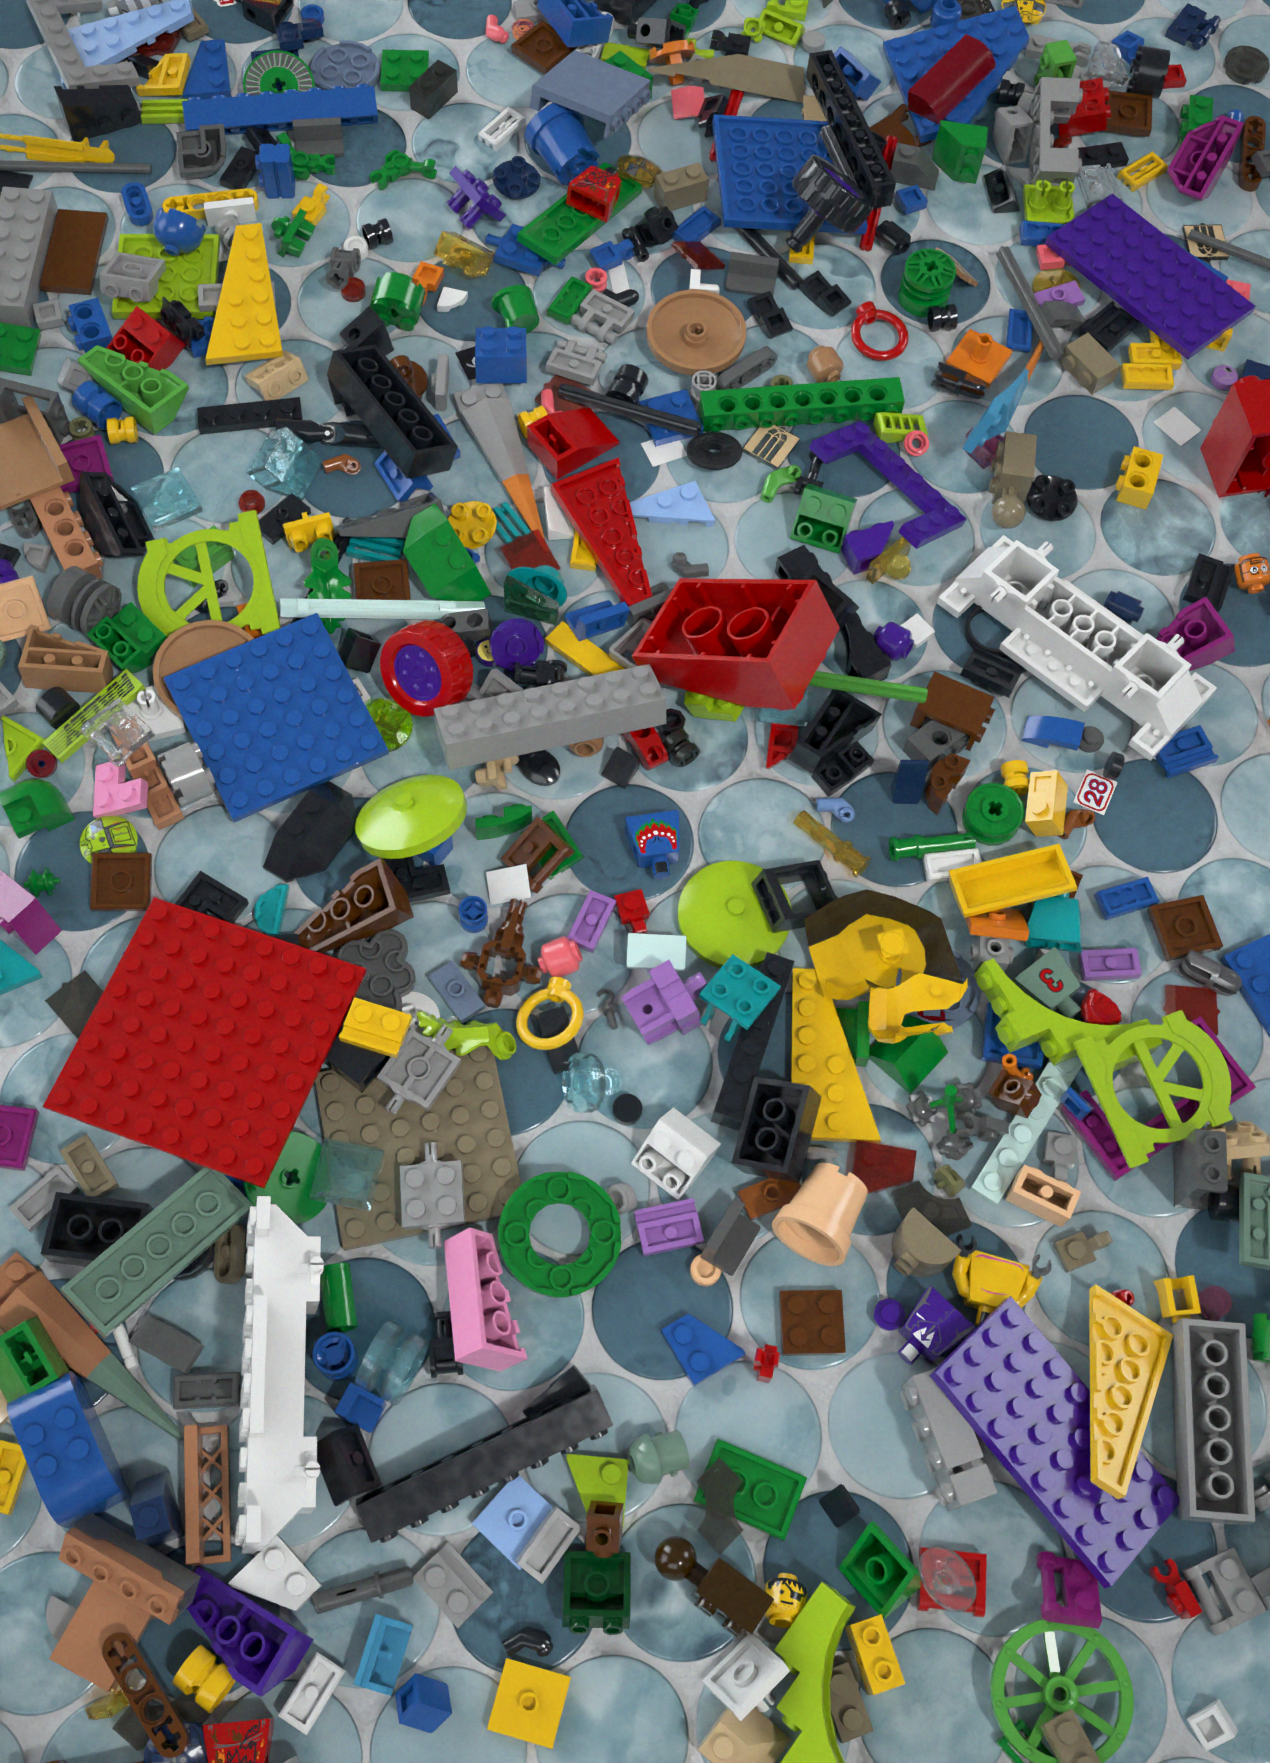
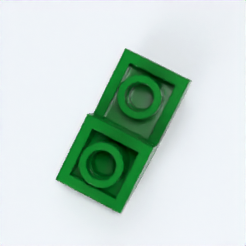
M678 3L670 13V19L686 26L685 40L694 26L699 10L692 8L689 4Z
M512 804L511 806L503 807L504 817L485 815L482 818H475L476 839L498 838L525 828L532 823V806Z

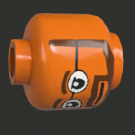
M1259 553L1240 557L1238 559L1239 562L1235 564L1234 568L1237 587L1241 590H1248V594L1264 591V586L1270 583L1268 559L1261 557Z

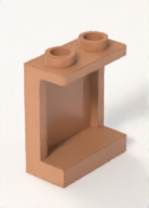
M93 1581L49 1659L107 1692H115L119 1684L103 1658L102 1646L104 1641L110 1635L122 1632L131 1635L138 1644L151 1619L155 1620L156 1617ZM116 1640L113 1643L115 1649L111 1652V1655L120 1656L126 1665L128 1659L124 1649L128 1646L127 1642L120 1643ZM125 1665L119 1667L120 1672L123 1671Z

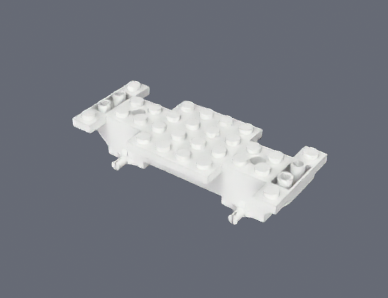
M1003 535L956 578L955 582L938 597L937 604L956 618L973 603L978 606L980 605L984 611L1013 631L1001 643L999 648L1007 656L1083 712L1102 696L1143 726L1130 740L1128 745L1151 761L1215 693L1217 687L1196 672L1192 676L1190 675L1189 669L1192 664L1180 657L1176 651L1184 643L1183 637L1179 639L1180 635L1176 634L1166 644L1158 641L1148 633L1143 635L1069 581H1063L1058 578L1059 569L1050 564L1045 558L1053 550L1051 543L1049 544V542L1045 541L1042 546L1034 550L1026 547L1018 540L1013 542Z
M257 1196L256 1206H250L246 1229V1273H252V1279H246V1311L242 1343H245L241 1365V1376H244L240 1395V1409H243L239 1425V1442H245V1447H241L239 1453V1473L245 1472V1482H239L238 1507H244V1515H239L235 1537V1546H242L241 1554H253L256 1551H263L298 1514H312L316 1507V1478L320 1474V1465L317 1463V1437H303L306 1314H315L320 1301V1275L324 1269V1261L320 1256L321 1236H307L276 1204H270L271 1196Z

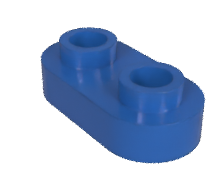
M138 182L124 185L121 195L130 222L137 226L149 224L153 220L154 215L145 187Z

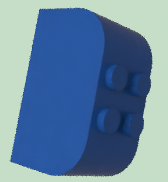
M70 1371L46 1386L7 1403V1412L39 1494L49 1514L58 1525L68 1529L74 1528V1525L86 1515L91 1513L98 1515L132 1497L82 1378Z

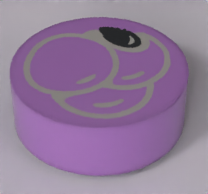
M1227 365L1216 367L1211 375L1212 385L1223 391L1229 390L1238 379L1235 369Z

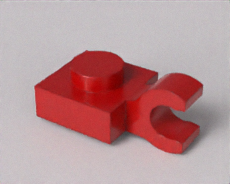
M642 889L614 895L621 924L630 923L633 933L646 934L647 928L644 920L649 919L650 913Z
M765 1344L763 1349H756L753 1371L758 1372L756 1381L765 1383L771 1381L774 1368L779 1365L780 1353L777 1352V1346Z
M1171 1558L1164 1560V1564L1168 1569L1166 1576L1159 1572L1157 1566L1149 1568L1151 1577L1156 1582L1167 1586L1165 1587L1168 1594L1166 1600L1175 1615H1179L1181 1619H1189L1203 1612L1186 1580H1182L1179 1576L1177 1565Z

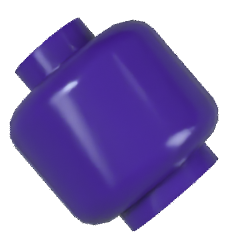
M888 622L884 627L879 626L873 635L876 640L875 643L880 650L885 652L890 660L895 662L901 658L906 659L914 645L911 631L894 622Z

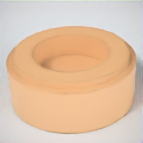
M700 1254L692 1261L690 1267L691 1278L700 1286H711L718 1281L722 1270L700 1258L702 1255Z

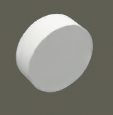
M352 236L344 242V250L352 251L354 248L360 250L361 260L368 256V242L363 237Z

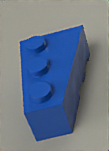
M538 0V9L567 47L576 48L583 45L608 43L613 16L609 13L603 15L597 10L598 5L594 2L588 4L584 0Z

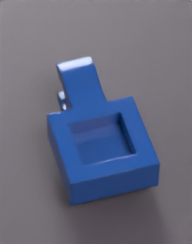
M625 239L617 245H614L612 241H608L590 249L589 254L596 267L606 272L622 265V259L629 260L633 258L634 254L631 249L634 248V245L630 239Z

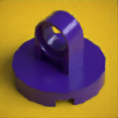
M522 618L509 619L501 623L493 631L489 640V651L499 667L501 666L513 672L515 662H520V665L529 666L536 664V659L544 651V639L538 627L531 621Z

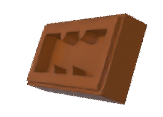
M768 1178L738 1191L737 1195L742 1202L746 1203L744 1210L748 1219L752 1221L789 1204L800 1189L801 1184Z

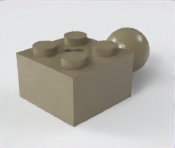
M1006 431L1003 441H998L996 457H992L990 472H994V478L991 477L988 493H992V504H994L992 507V518L1001 528H1015L1021 524L1025 517L1026 509L1024 502L1034 479L1037 435Z

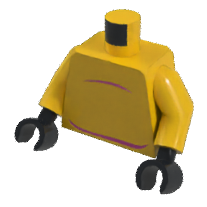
M962 1234L956 1237V1243L961 1251L955 1257L952 1276L958 1293L964 1297V1305L978 1309L975 1322L977 1327L1010 1296L1022 1309L1034 1297L1043 1280L1042 1276L1049 1274L1051 1271V1260L1048 1261L1047 1266L1044 1268H1039L1036 1265L1040 1259V1254L1033 1257V1271H1029V1265L977 1251V1242L973 1235L971 1236V1243L967 1246L962 1245Z

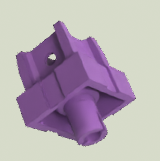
M667 960L649 971L652 978L634 987L621 997L649 1045L679 1029L685 1035L702 1025L700 1023V1013L693 1001L699 998V994L706 987L707 982L701 972L682 982L670 960Z

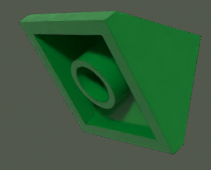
M905 1014L901 1025L906 1028L932 1023ZM931 1032L907 1036L904 1040L894 1044L877 1042L869 1050V1059L911 1094L948 1054V1050L940 1037Z
M874 1521L869 1523L838 1568L877 1614H882L883 1619L893 1613L921 1587L919 1570Z

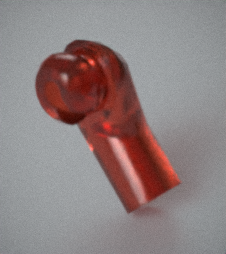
M1065 133L1053 141L1052 148L1067 147L1072 143V137Z

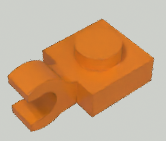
M423 261L420 262L412 277V283L417 286L420 283L425 290L422 306L426 301L428 290L436 292L444 277L443 267Z

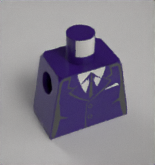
M930 1285L922 1293L899 1329V1333L907 1342L897 1353L909 1365H912L921 1354L929 1362H933L966 1337L975 1327Z

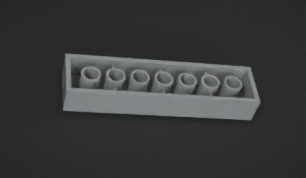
M650 664L483 699H475L454 705H446L434 708L437 736L448 769L452 770L666 724V697Z

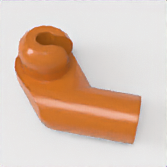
M1006 1054L1003 1056L1002 1069L1007 1070L1011 1075L1033 1081L1034 1077L1029 1072V1068L1024 1067L1021 1070L1017 1068V1058L1015 1055Z

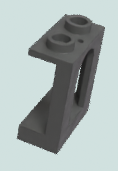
M0 378V424L27 414L25 406L18 404L14 392L49 401L45 411L40 410L48 427L51 428L56 442L60 445L64 437L70 432V421L67 418L58 392Z

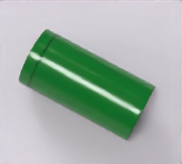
M334 1263L325 1265L320 1275V1286L326 1332L342 1333L358 1328L350 1264Z

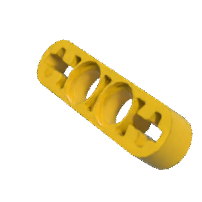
M245 188L173 196L165 199L162 207L165 213H168L169 208H176V210L199 220L206 219L204 208H193L196 204L253 197L256 212L259 208V200L254 190Z

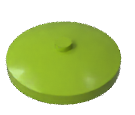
M419 775L406 778L379 791L363 806L355 823L356 835L362 847L376 857L399 859L415 856L438 846L455 833L466 816L467 800L460 785L451 778L441 775Z
M743 861L718 862L698 871L685 885L678 903V927L681 936H686L688 948L704 962L721 968L731 955L734 954L754 968L763 964L767 952L776 955L784 945L789 930L772 933L751 885L763 868ZM781 885V888H782V890H783V892H784V894H785V897H786V899H787V901H788V903H789V905H790V908H791V904H790V900H789V898H788V895H787L785 889L783 888V886Z

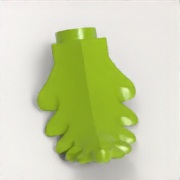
M422 1010L417 1012L419 1027H424L423 1035L425 1037L432 1036L431 1038L434 1039L442 1025H446L447 1028L449 1027L453 1030L444 1046L448 1051L456 1048L455 1052L458 1056H464L483 1045H487L492 1054L503 1061L509 1059L516 1052L514 1037L511 1033L504 1032L496 1022L484 1024L473 1020L463 1025L457 1020H452L449 1024L443 1018H438L437 1020L433 1014L428 1015L427 1012Z

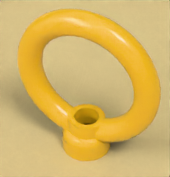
M551 977L547 988L532 994L520 1007L516 1018V1029L521 1040L528 1046L538 1050L555 1049L568 1043L578 1033L583 1023L584 1010L578 996L570 991L572 984L568 980L561 977ZM548 999L556 1003L566 1001L572 1009V1018L563 1032L551 1038H539L530 1032L528 1018L531 1011L539 1003Z

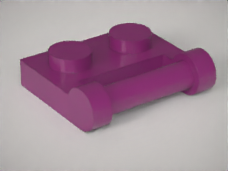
M1049 1551L1038 1553L1036 1555L1037 1568L1041 1570L1043 1603L1041 1604L1042 1619L1049 1622L1099 1629L1102 1623L1098 1581L1081 1560L1056 1557L1054 1553ZM1054 1573L1061 1574L1064 1607L1057 1603Z

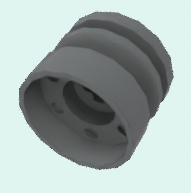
M72 566L63 571L54 582L47 600V610L50 616L67 625H72L74 629L87 635L104 617L108 616L112 619L118 614L122 594L116 586L100 578L97 579L95 575L78 566Z

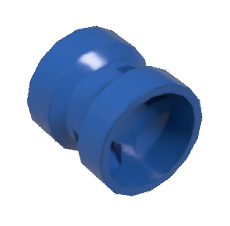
M468 896L461 901L458 908L461 927L469 933H478L484 930L488 924V910L485 901L478 896Z

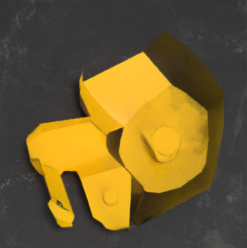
M866 889L844 895L828 903L805 919L808 947L824 998L851 1000L870 992L868 1028L869 1032L878 1042L894 1044L904 1040L907 1036L931 1032L940 1036L953 1032L952 1026H948L944 1022L906 1028L901 1025L904 1015L907 1013L948 1009L951 1005L960 1001L968 987L967 979L963 983L940 917L929 910L895 896ZM899 969H901L900 985L896 986L897 974Z

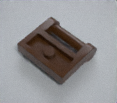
M537 816L501 859L508 867L526 864L530 889L538 894L543 888L542 884L566 857L570 858L575 850L543 818ZM554 845L558 850L533 877L529 872Z

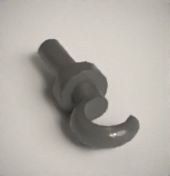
M602 989L598 992V997L605 993L611 995L608 1000L603 1002L602 1013L608 1017L611 1029L615 1030L618 1028L614 1015L617 1009L614 1004H611L615 996L610 989Z

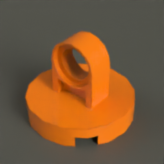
M687 40L664 43L663 48L657 51L656 47L649 50L650 62L654 64L666 63V65L682 63V59L695 54L694 41L689 42L688 45ZM675 73V77L668 76L671 86L684 83V75Z

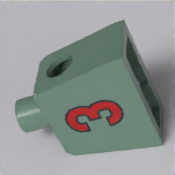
M1055 947L1013 980L1025 994L1052 1011L1058 1009L1065 1017L1072 1019L1081 1011V1008L1071 999L1080 988V983Z

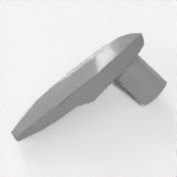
M809 1147L806 1158L821 1159V1163L833 1164V1158H837L838 1153L833 1149Z

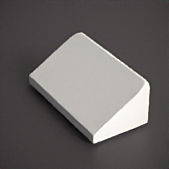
M544 487L548 540L573 539L574 528L551 492V487Z

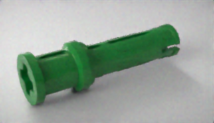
M973 832L924 838L919 834H913L910 838L901 839L893 836L889 838L888 849L891 860L897 862L899 858L914 857L915 859H921L928 853L975 849L976 839H971V837L975 836Z

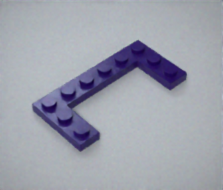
M861 421L814 439L809 446V449L826 465L858 451L916 504L925 514L902 524L898 531L916 549L962 527L967 520L955 506H952L941 496L938 490L929 485L919 473L915 472L902 457L891 450L886 442L878 438Z

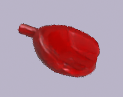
M1092 988L1088 990L1080 1006L1082 1022L1099 1025H1117L1122 1021L1121 1011L1115 1002L1097 989Z

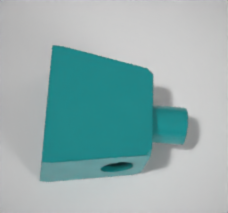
M1069 893L1036 900L1027 925L1029 929L1028 940L1025 941L1027 948L1051 950L1055 947L1058 951L1082 953L1079 900L1069 898Z

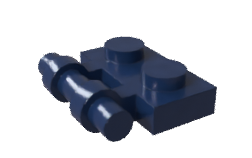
M1187 3L1167 29L1165 37L1183 46L1189 41L1193 43L1192 47L1195 50H1199L1207 44L1210 35L1217 31L1221 19L1215 15L1212 19L1206 20L1207 12Z

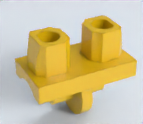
M307 512L301 513L303 519L283 524L289 548L294 549L297 553L307 550L309 544L314 543L320 538H327L333 541L335 537L329 512L308 517Z

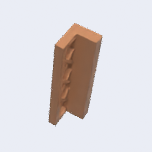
M197 1424L184 1426L186 1564L199 1566L232 1562L229 1426L200 1427ZM221 1434V1447L211 1457L203 1450V1435ZM203 1455L209 1460L204 1466ZM220 1455H221V1465L216 1462V1460L218 1459V1457H219ZM212 1464L222 1471V1480L213 1491L204 1484L203 1477ZM221 1488L222 1499L216 1495L221 1490ZM204 1489L209 1493L208 1497L205 1500ZM213 1498L222 1505L223 1514L214 1525L204 1517V1508ZM222 1522L223 1534L217 1529ZM204 1523L210 1528L206 1534L204 1531ZM215 1532L223 1539V1555L205 1557V1542Z

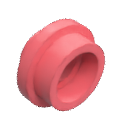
M912 431L904 439V448L911 456H921L929 448V439L922 431ZM913 440L919 442V448L913 447Z

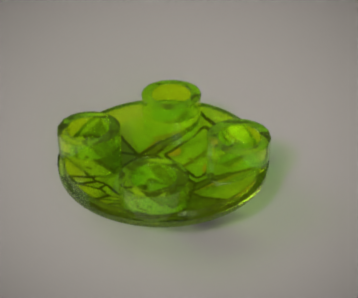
M383 698L375 699L367 707L389 752L401 748L409 740L413 730V721L408 711L404 710L395 701Z

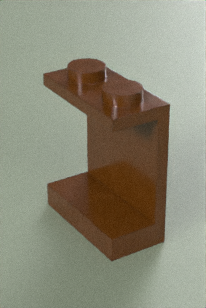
M934 671L927 686V700L925 703L918 704L910 725L920 729L926 717L971 736L965 748L970 751L974 742L980 743L987 728L982 725L983 722L989 725L995 709L991 708L995 697Z

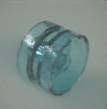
M388 1320L371 1343L358 1370L355 1384L368 1392L374 1391L381 1385V1399L396 1406L413 1383L426 1356L429 1340L414 1333L403 1342L405 1337L404 1327Z

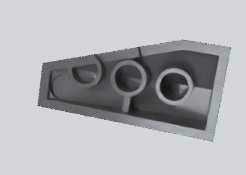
M430 492L399 502L401 508L378 510L379 512L376 513L377 517L372 518L370 515L363 516L336 526V530L340 536L407 538L413 516L434 503L444 516L445 512L441 499Z

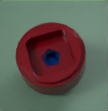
M35 750L28 756L26 766L31 775L38 778H48L57 769V759L49 751Z

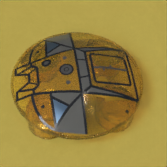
M623 155L617 161L619 167L618 175L620 177L640 181L639 183L646 188H652L655 183V175L663 173L662 169L655 162L639 155Z

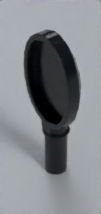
M541 750L519 755L518 769L530 782L540 786H550L559 780V763L548 751Z

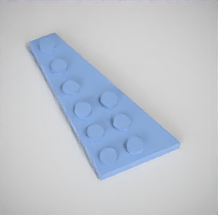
M172 0L118 16L108 17L100 21L86 23L67 30L85 67L116 64L136 53V47L146 42L150 45L156 42V36L164 32L172 33L194 21V14L190 0ZM61 77V84L64 89H67Z

